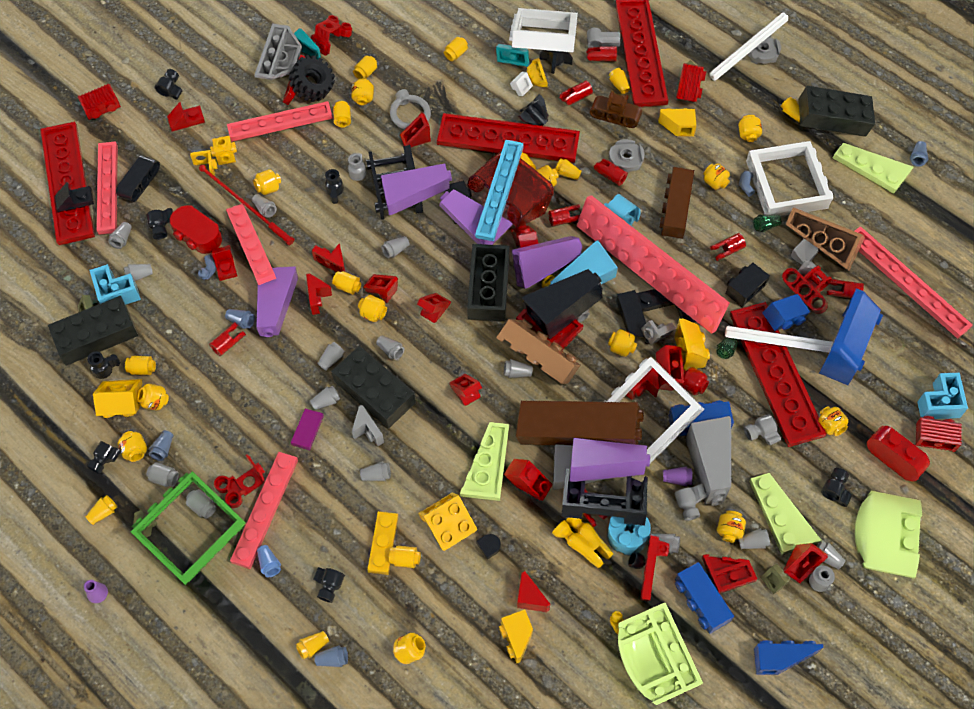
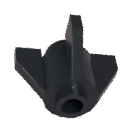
M542 50L540 52L539 59L549 61L552 65V74H555L556 66L561 65L563 61L564 64L572 65L573 57L569 52Z
M540 94L527 106L519 110L521 114L518 117L522 122L543 126L548 122L549 114L547 113L545 100Z

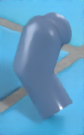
M744 171L740 176L739 186L750 197L755 193V190L750 185L753 174L752 172Z

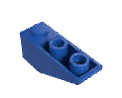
M769 640L760 641V644H757L754 648L756 675H779L819 653L823 648V644H816L815 641H805L803 644H795L794 641H782L781 644H773V641Z

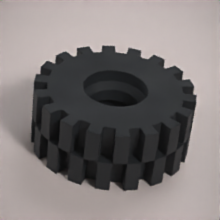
M309 55L305 56V58L301 57L289 73V80L291 81L289 84L290 87L294 86V93L298 92L300 98L304 96V100L308 101L311 99V102H315L316 99L317 101H321L322 98L324 99L335 83V80H333L335 75L331 74L332 68H328L329 64L327 62L323 63V59L319 58L317 60L316 56L311 58ZM306 75L313 77L317 84L308 81Z

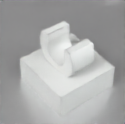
M521 72L510 82L512 89L516 90L518 96H523L533 86L527 72Z

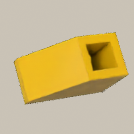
M660 109L658 123L675 136H694L696 130L695 109Z
M525 609L501 618V626H499L502 638H507L509 643L506 646L510 658L515 659L516 664L521 662L533 634V628Z

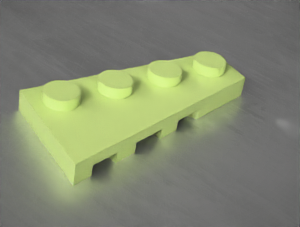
M843 143L833 156V159L893 194L913 169V166Z
M489 422L480 444L481 446L474 458L465 484L461 489L460 497L500 501L509 424Z
M770 473L750 479L751 487L781 555L792 552L798 544L812 543L815 545L821 541Z

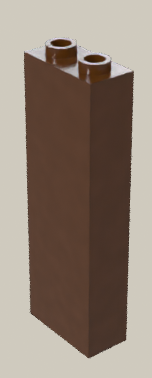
M521 401L516 438L520 445L573 446L574 438L638 445V440L642 439L640 422L644 420V411L640 409L638 402Z

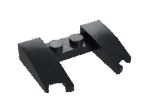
M656 289L639 293L632 290L617 294L616 299L626 331L634 336L644 338L645 336L641 330L646 324L643 312L675 305ZM676 306L680 319L683 318L693 323L696 322ZM645 338V344H650L649 341Z
M566 469L561 517L582 519L583 513L624 517V524L645 526L648 477L645 476L641 482L632 478V476H627L624 497L586 493L585 481L571 482L570 470Z

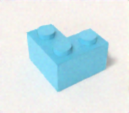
M108 264L90 270L100 304L118 296L122 297L125 304L141 300L131 273L114 278Z
M940 373L933 382L934 391L924 392L917 402L920 417L932 416L935 419L961 418L968 409L960 373Z

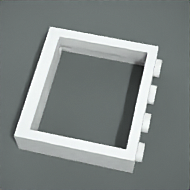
M518 8L517 14H514L509 41H512V47L574 52L578 13ZM526 26L569 30L568 34L527 31L521 30V28Z
M811 141L749 151L746 163L749 171L753 174L752 180L766 219L790 215L793 207L804 212L829 208L833 200V193L828 188L827 178L823 175L821 162H818L816 149L813 148ZM804 155L820 196L775 203L761 162Z
M652 357L643 360L639 365L640 368L635 373L629 374L625 379L626 382L611 393L612 397L608 401H603L619 402L654 368L691 405L647 449V454H650V463L704 410Z

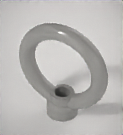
M406 89L399 90L395 94L396 100L390 107V117L396 126L405 130L411 124L401 121L397 116V108L400 105H407L409 102L418 103L423 108L427 121H429L431 110L423 98L409 95Z

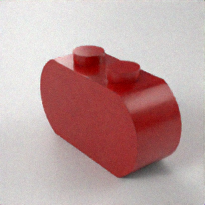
M191 205L181 206L172 213L170 224L176 239L179 241L183 240L191 250H197L201 254H208L212 252V249L219 248L222 243V235L219 232L217 223Z
M890 426L879 427L867 441V447L871 454L907 481H917L930 465L929 457L925 452Z

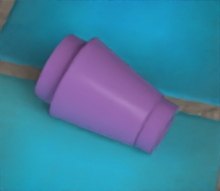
M686 466L663 470V482L682 486L692 485V468H687Z
M88 580L84 584V589L90 602L100 603L106 599L108 595L106 585L94 580Z

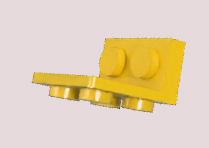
M453 492L418 513L421 520L428 524L443 551L477 531V527L460 496Z

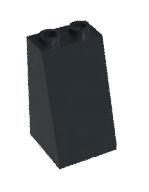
M587 269L522 297L526 313L551 339L603 298L602 280L597 273H592Z

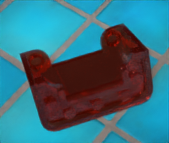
M502 151L498 152L471 175L466 186L474 192H480L484 187L490 190ZM521 158L506 204L509 205L507 211L508 219L518 228L544 215L554 194L552 183Z

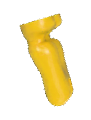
M567 518L566 521H562L552 532L555 537L565 538L567 544L572 549L583 555L597 568L603 565V561L594 552L595 549L606 559H610L613 555L611 549L599 537L594 528L589 523H583L582 519ZM570 527H572L573 529H575V531H576L577 533H574V532L571 530Z

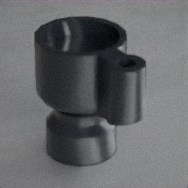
M167 69L164 76L156 83L155 90L162 96H171L177 100L183 92L179 86L174 84L178 80L179 74L173 69Z
M329 169L325 173L326 191L331 197V202L337 204L338 196L344 191L343 182L336 169Z
M167 208L163 211L152 210L147 213L148 226L152 229L154 239L160 240L167 237L168 234L165 226L170 222V217L173 213L172 208Z
M98 351L90 353L87 358L92 373L99 379L110 376L112 368L119 366L121 363L117 355L112 354L104 358L102 353Z
M100 441L93 452L94 459L89 461L87 467L101 474L104 464L115 462L121 450Z
M834 468L831 474L832 478L826 480L821 493L825 498L837 501L841 506L847 507L852 494L845 489L843 483L847 482L849 473L844 469Z
M318 567L313 580L323 585V588L319 590L317 598L332 603L335 597L334 591L340 589L345 575L331 568L323 569Z

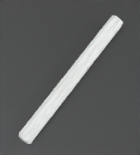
M781 13L714 68L709 73L710 78L715 81L785 24L788 21V15Z
M727 326L725 329V336L729 338L828 353L833 345L832 341Z

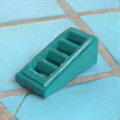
M299 28L294 35L302 45L301 51L310 57L316 56L318 60L321 58L320 48Z

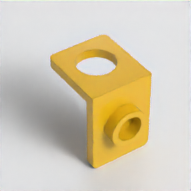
M210 150L190 153L194 165L209 163L210 173L215 176V169H218L217 161L213 159ZM197 156L206 157L204 160L196 159Z

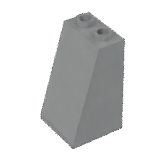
M730 416L691 423L685 439L698 484H703L707 497L703 499L705 505L711 504L716 506L722 504L731 488Z

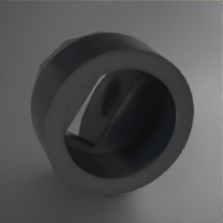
M636 551L631 553L628 566L634 569H642L646 561L644 555Z

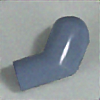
M212 255L204 257L206 267L198 271L199 277L203 280L210 279L216 271Z

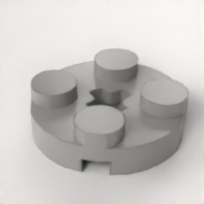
M770 35L747 55L754 64L774 63L780 54L781 44L777 39L771 38Z
M619 140L610 148L609 161L626 172L637 171L641 168L644 161V149L641 145L635 144L633 140ZM627 153L628 156H631V157L626 158V157H624V154Z

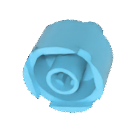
M617 194L609 203L604 204L629 225H632L634 221L638 222L641 210L620 194Z
M612 516L607 530V540L613 550L624 553V555H631L634 551H642L650 535V522L646 517L645 526L624 524V517Z

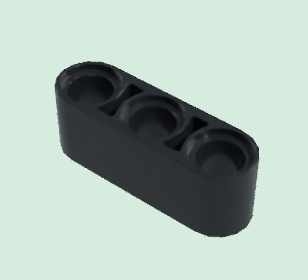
M145 155L139 156L118 184L116 194L131 202H136L158 173L160 162Z

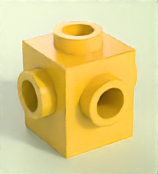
M230 136L212 139L213 146L210 149L212 157H216L218 165L236 162L234 153L237 152L235 142H231Z

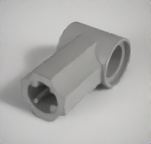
M591 28L587 31L588 48L600 46L620 47V32H601L599 28Z

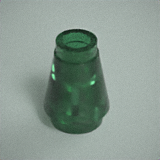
M758 215L753 220L754 229L760 232H765L782 224L780 215Z
M725 337L716 347L717 355L723 359L732 357L739 339Z

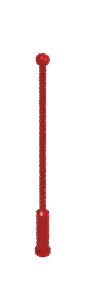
M205 165L199 166L201 172L209 175L268 225V228L282 238L287 245L293 244L295 240L293 237H290L274 222H270L210 173Z

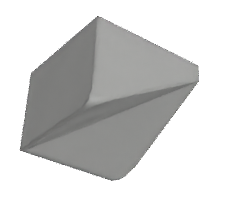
M804 238L793 249L790 257L802 265L805 260L812 261L819 249Z

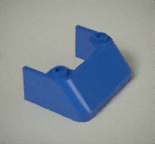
M856 288L842 315L844 318L831 350L819 372L821 375L849 385L856 371L862 370L865 363L862 358L875 324L879 325L883 314H880L881 309L864 291Z

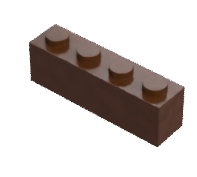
M673 167L672 174L668 173L666 184H670V186L665 190L664 198L667 199V203L663 202L662 213H665V217H661L659 228H663L662 236L683 239L695 170Z

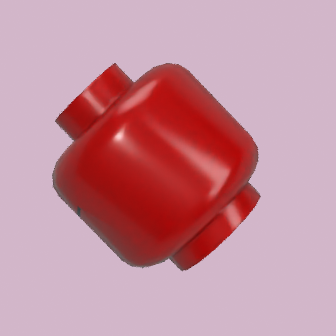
M690 367L687 371L684 370L683 380L685 382L681 386L693 396L703 394L709 384L707 375L694 367Z

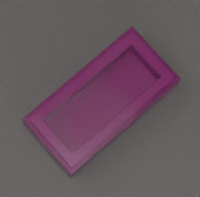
M305 408L291 440V445L311 450L324 414Z

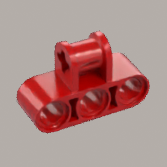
M819 265L814 267L804 277L794 268H788L783 272L782 278L785 284L795 294H798L814 313L822 314L827 310L828 303L820 292L830 284L832 278L830 276L827 277L821 271ZM790 275H797L795 281L788 282V277ZM804 287H809L808 294L801 295V290ZM822 300V306L814 308L815 301Z

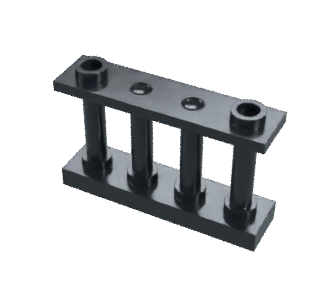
M410 145L403 146L404 153L401 156L373 160L372 151L368 152L369 159H366L368 170L372 171L378 201L374 204L376 213H380L381 220L385 219L383 210H388L387 204L381 201L384 190L383 188L379 189L378 181H382L381 175L415 169ZM397 163L406 164L404 170L376 174L375 167ZM422 201L411 206L415 207L416 214L423 213Z

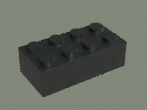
M807 85L798 98L800 126L866 137L875 125L872 96Z
M472 244L467 305L468 319L505 321L510 246Z
M121 296L48 324L57 352L66 366L88 357L92 352H101L139 336Z
M360 346L331 371L334 382L360 405H363L369 413L388 429L416 403L415 393Z

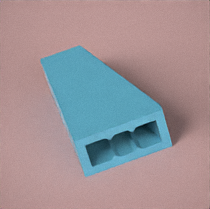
M597 240L550 282V285L587 269L592 273H597L602 280L601 284L616 277L618 267Z

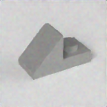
M361 405L358 408L352 429L353 439L365 433L369 441H374L378 447L384 443L383 434L364 406Z

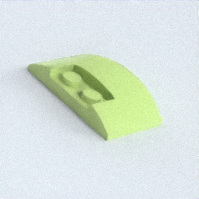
M871 491L868 494L869 496L862 502L855 523L857 553H860L864 560V563H862L863 567L915 578L920 558L918 552L920 519L922 517L921 501Z
M662 603L618 623V646L624 667L636 688L645 697L653 701V704L658 705L703 684L666 603Z

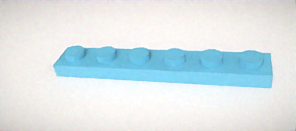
M505 140L475 233L476 238L493 242L495 240L524 146L521 142Z

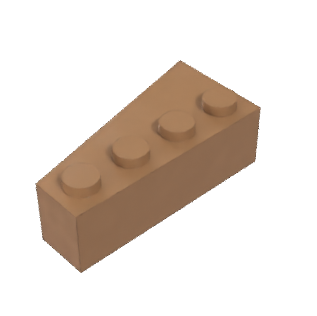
M794 207L786 222L789 228L850 271L865 238L862 234Z
M509 319L496 338L501 342L503 340L508 341L512 344L510 346L511 349L521 354L525 353L528 361L535 365L541 364V370L561 384H568L581 366L576 362L578 359L570 353H564L558 343H551L547 340L548 336L542 331L538 330L537 332L532 328L533 324L525 319Z

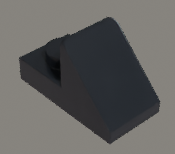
M66 182L55 195L58 212L94 204L90 186L72 190L69 183Z

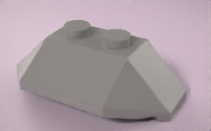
M272 24L255 72V78L273 80L290 75L291 69L298 61L302 45L289 26Z

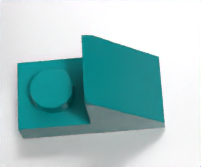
M504 44L496 46L497 62L529 66V50L527 48H515Z

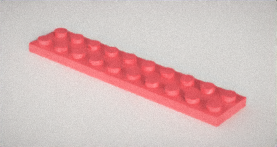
M592 195L588 196L576 226L594 241L598 240L604 249L711 334L716 332L730 302Z

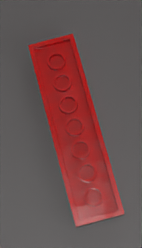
M616 0L615 6L633 104L639 107L668 105L667 90L649 0Z
M443 113L437 145L501 153L505 140L523 143L522 152L527 154L528 157L556 161L566 159L571 163H575L580 131Z
M74 121L42 128L40 130L56 242L58 245L93 238L95 234L90 205L58 212L56 208L55 195L66 182L69 183L72 190L87 187L77 124Z
M766 302L730 312V317L735 327L780 334L779 330H773L762 314L768 307ZM740 339L787 446L792 447L824 438L826 431L818 420L819 416L787 347Z

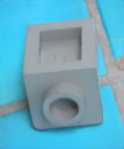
M653 320L648 321L641 328L650 344L668 337L676 329L673 323L667 325L663 323L656 327Z

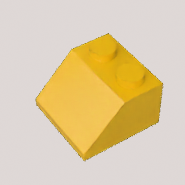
M683 318L679 319L674 339L676 346L682 348L683 370H688L690 367L696 369L706 367L707 361L710 359V353L704 345V332L700 331L698 324Z
M142 379L103 381L93 393L96 416L110 418L115 415L129 417L136 414L140 408L137 394L142 387Z

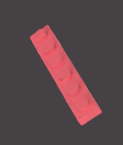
M326 101L227 124L231 142L333 119L329 102Z
M116 141L98 143L97 232L99 235L112 233L117 228L118 145Z
M240 204L226 209L258 285L276 279L244 205Z
M278 452L230 559L232 564L251 569L257 556V549L261 547L296 467L297 457Z

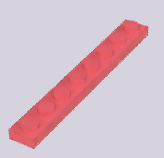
M861 226L855 230V232L865 237L859 252L957 339L973 326Z

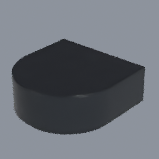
M487 534L476 541V544L487 560L500 551V539L494 534Z

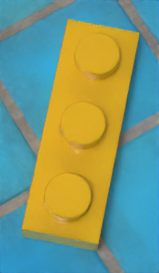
M379 511L377 513L368 573L389 575V554L391 547L394 546L399 517L396 513Z

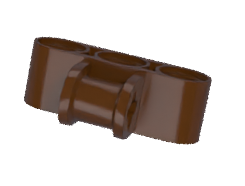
M611 91L609 98L604 96L595 97L590 115L599 120L628 128H635L642 115V109L637 105L627 103L628 95L622 96Z

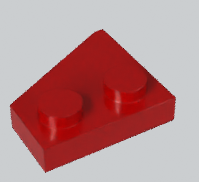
M709 554L702 556L711 581L719 594L757 581L753 567L747 559H732L731 557L724 556L718 558L711 557Z

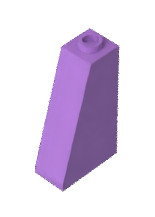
M440 164L381 175L389 215H393L449 189V181H452L450 170L446 169V165Z
M454 189L450 193L446 191L440 197L442 201L439 206L477 244L493 245L513 225L511 221L501 217L494 242L476 238L475 233L484 206Z
M568 236L512 250L517 286L524 289L529 288L574 261L581 255L582 243L580 239Z
M295 266L272 268L276 279L258 285L257 330L260 336L272 337L273 335H279L298 281Z
M573 439L570 469L571 482L644 475L645 467L650 466V454H647V446Z

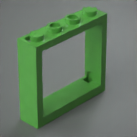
M193 471L178 480L180 484L175 489L169 488L163 494L164 499L159 504L157 502L154 503L147 510L149 514L144 519L140 517L132 526L134 529L131 531L185 585L246 525V522ZM194 482L235 523L183 573L142 532Z

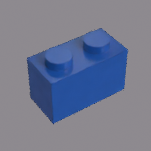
M795 294L772 302L762 314L773 330L777 331L780 329L787 330L794 324L796 326L802 324L810 310L800 296Z

